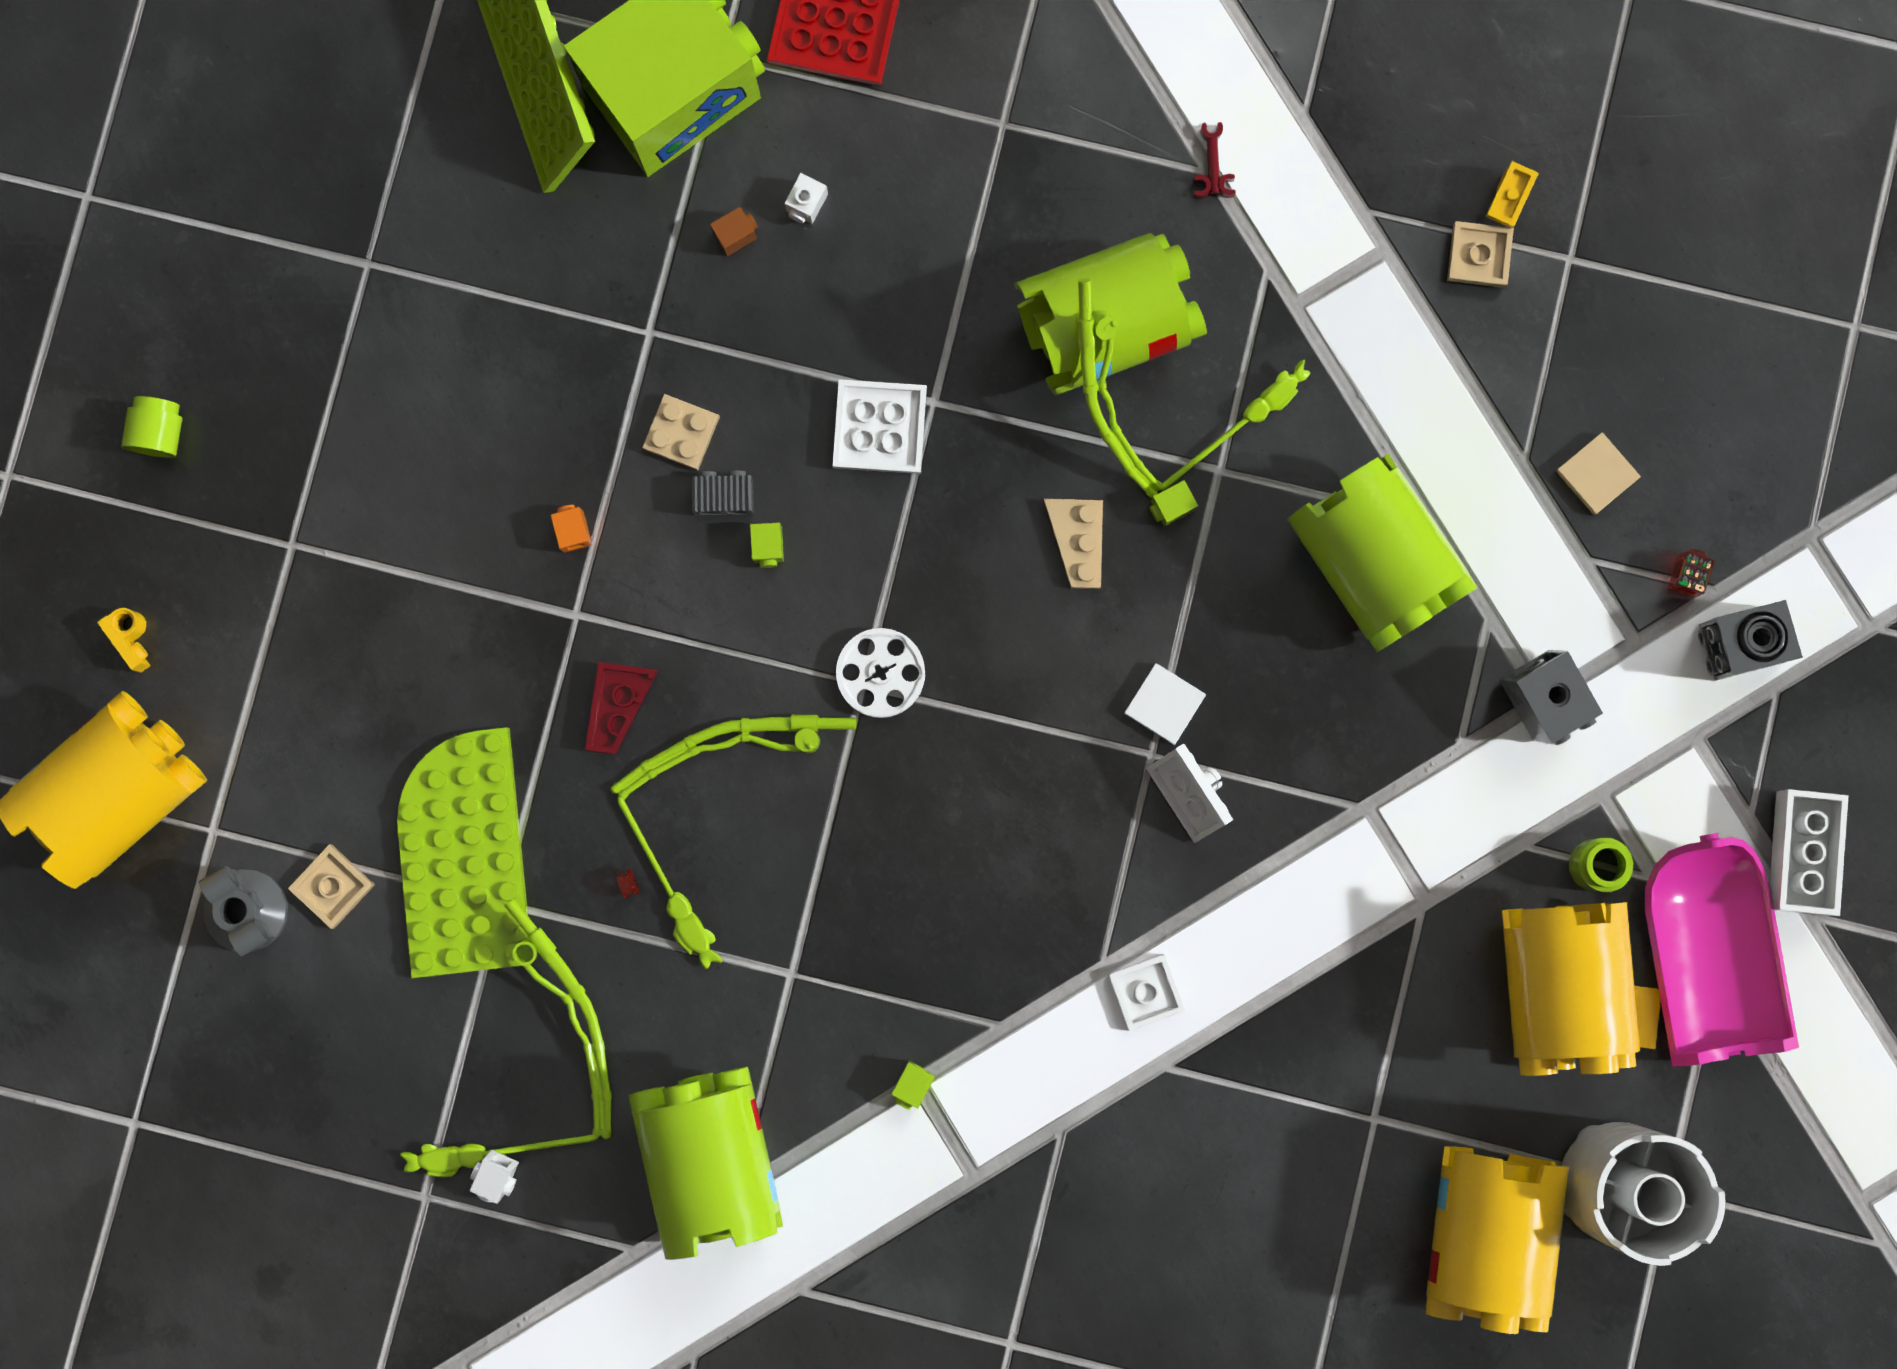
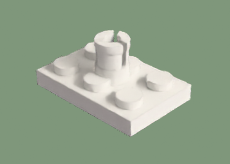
M1182 744L1146 768L1194 843L1233 820L1227 807L1215 792L1222 786V781H1218L1221 779L1220 774L1211 767L1201 771L1194 756L1189 752L1185 744Z

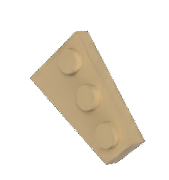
M1044 499L1070 588L1101 589L1103 500Z

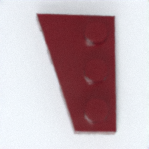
M598 662L585 750L617 754L658 670Z

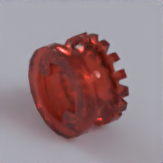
M628 869L624 875L621 873L616 874L620 890L625 899L629 898L631 893H635V895L640 894L638 884H634L636 879H634L635 876L631 869Z

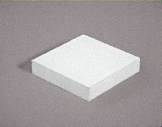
M1156 663L1124 714L1175 745L1206 694Z
M1165 954L1108 974L1129 1031L1186 1011Z

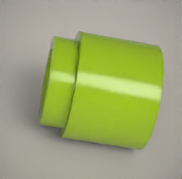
M135 396L133 406L127 408L121 448L148 456L175 458L182 424V417L178 415L180 405L164 399Z
M1612 838L1589 839L1577 845L1571 853L1569 871L1574 882L1586 891L1613 892L1622 888L1629 881L1633 872V859L1627 847L1618 840ZM1605 848L1612 850L1618 862L1617 874L1611 881L1600 879L1593 870L1595 855Z

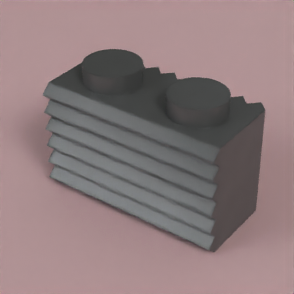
M702 471L699 472L698 477H692V512L695 516L748 515L754 513L753 479L751 475H746V471H729L728 476H717V472Z

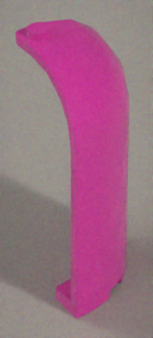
M1718 833L1699 836L1700 842L1689 843L1668 851L1653 866L1645 886V914L1672 1067L1701 1065L1729 1059V1056L1741 1055L1740 1051L1743 1050L1745 1056L1787 1052L1799 1048L1772 893L1765 869L1756 852L1744 840L1732 837L1719 839Z

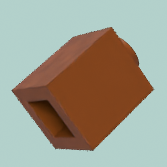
M741 207L710 224L713 234L727 256L757 239L755 229L758 228V225L751 213L744 214Z

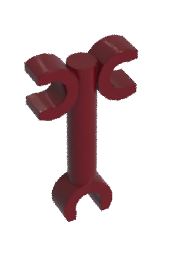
M1222 122L1217 123V132L1213 134L1207 131L1206 123H1203L1201 126L1200 134L1207 141L1208 177L1205 175L1194 176L1193 183H1202L1205 186L1203 191H1195L1194 198L1196 199L1206 198L1208 194H1220L1225 198H1232L1236 194V190H1228L1224 187V183L1234 182L1235 175L1230 173L1220 178L1218 139L1223 132Z

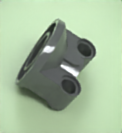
M226 865L199 881L200 889L206 897L203 911L206 928L219 945L237 952L240 956H244L249 952L268 947L280 936L287 922L288 902L284 890L273 877L259 870H235ZM233 898L241 899L247 908L244 920L237 924L231 923L226 914L227 905Z

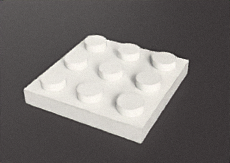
M839 380L833 468L921 474L927 385Z

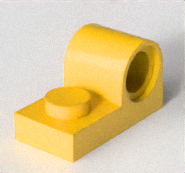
M1512 161L1506 168L1497 186L1496 195L1485 217L1513 228L1539 173Z
M119 608L97 622L131 670L141 673L151 666L146 660L148 656L146 650L140 643H134L145 632L146 620L144 616L127 608ZM131 616L133 624L130 629L125 631L123 622L127 617Z

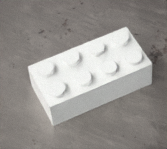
M1791 789L1776 791L1769 884L1774 910L1840 916L1848 795Z

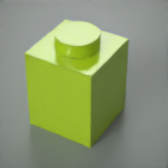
M1184 480L1153 496L1151 500L1152 506L1149 507L1156 522L1162 521L1165 527L1196 511L1198 504Z
M750 524L752 560L754 564L759 563L760 568L777 567V562H784L781 524Z
M909 1061L891 1094L896 1097L894 1102L907 1110H911L912 1106L918 1109L935 1078V1074Z

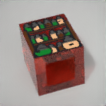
M1690 549L1679 554L1668 588L1695 598L1705 594L1715 560L1707 558V553L1696 549Z

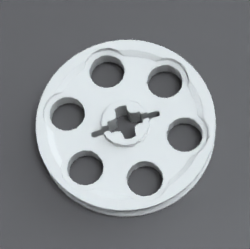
M875 628L856 635L845 645L838 658L836 679L842 696L855 710L871 717H891L902 713L917 700L925 681V666L919 649L908 637L895 630ZM869 639L875 644V650L871 655H862L858 651V644L862 640ZM890 641H902L905 646L904 652L899 656L891 655L887 650ZM853 664L859 668L860 674L856 680L849 681L843 677L845 666ZM896 664L895 667L890 668L886 673L887 679L882 681L878 677L865 682V680L873 677L872 675L876 673V666L880 665L883 669ZM908 665L915 666L919 670L918 678L912 682L904 680L902 677L904 667ZM869 690L873 693L874 701L870 706L863 707L858 704L857 696L860 691ZM896 690L903 694L904 701L900 706L892 707L887 703L886 698L891 691Z

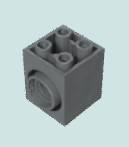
M1786 600L1716 617L1698 624L1700 628L1698 630V639L1701 646L1705 647L1708 656L1706 667L1709 674L1713 675L1715 681L1803 658Z
M1547 650L1499 679L1533 741L1560 745L1571 738L1570 733L1578 728L1584 730L1591 727L1597 722L1595 718L1603 714L1568 651Z

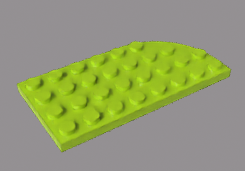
M477 0L543 193L555 191L595 142L594 130L588 123L585 114L584 101L579 97L575 85V75L569 68L564 44L560 42L556 31L555 18L549 11L547 0Z
M510 728L468 732L444 741L424 756L405 783L398 806V838L412 978L522 966L514 961L512 951L519 941L527 939L528 935L505 908V905L514 898L528 916Z

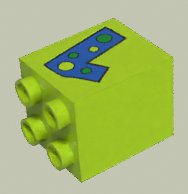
M629 0L564 45L581 86L647 177L761 99L756 77L765 72V68L757 56L761 49L752 33L742 21L730 27L731 22L722 8L726 5L725 0Z

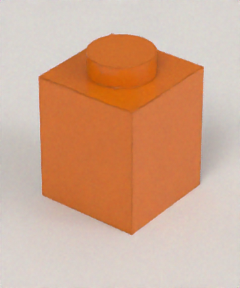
M567 505L558 508V513L551 514L560 550L565 553L592 545L584 511L580 507L575 508L574 505Z

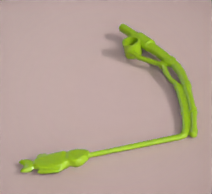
M1088 278L1078 280L1079 317H1077V345L1080 346L1084 382L1083 393H1085L1086 404L1103 441L1123 466L1125 473L1150 498L1157 495L1159 490L1163 491L1172 485L1247 422H1262L1270 411L1282 410L1297 394L1298 389L1296 387L1298 382L1304 381L1311 374L1310 371L1304 370L1305 360H1301L1295 366L1293 374H1288L1286 370L1281 372L1276 381L1265 389L1260 397L1254 399L1247 406L1243 413V419L1165 482L1161 483L1144 466L1121 432L1122 430L1116 422L1112 398L1106 390V377L1113 353V337L1117 333L1118 323L1103 310L1091 311V280ZM1095 335L1102 340H1106V352L1098 381L1095 368ZM1098 390L1106 402L1111 429H1109L1101 413L1097 400Z
M792 714L791 717L730 720L685 737L682 741L643 761L638 767L611 787L612 793L619 794L617 797L618 805L670 897L668 898L666 911L675 920L674 938L689 955H692V951L699 954V960L703 968L708 969L712 961L722 963V958L719 954L710 950L709 944L715 942V936L708 929H704L699 918L692 912L688 899L680 892H673L624 800L631 792L648 780L655 778L658 774L682 761L700 754V752L729 748L742 741L757 743L779 751L813 753L820 745V738L816 733L818 729L856 730L857 718H819L818 715ZM760 731L797 732L795 736L796 745L779 744L750 735L749 733ZM742 732V734L721 743L696 746V744L718 735Z
M513 898L505 905V908L528 935L527 939L519 941L513 948V959L516 963L522 965L535 981L562 998L561 1000L565 1005L567 1004L569 1019L582 1040L592 1090L594 1128L592 1135L501 1148L494 1151L501 1154L586 1143L597 1140L600 1135L603 1139L608 1140L611 1138L612 1094L609 1087L604 1051L605 1045L596 1013L590 999L585 994L586 990L578 983L569 967L556 952V946L541 928H537ZM538 954L556 973L569 994L564 993L544 979L531 966V963L534 962ZM572 1000L579 1004L584 1014L592 1044H590L588 1037L579 1025ZM425 1144L421 1147L422 1154L419 1156L411 1152L400 1153V1156L407 1161L404 1172H414L419 1168L427 1170L425 1173L427 1176L445 1178L453 1177L459 1168L463 1166L474 1168L478 1162L481 1163L491 1150L485 1151L484 1146L478 1144L437 1148L432 1144Z

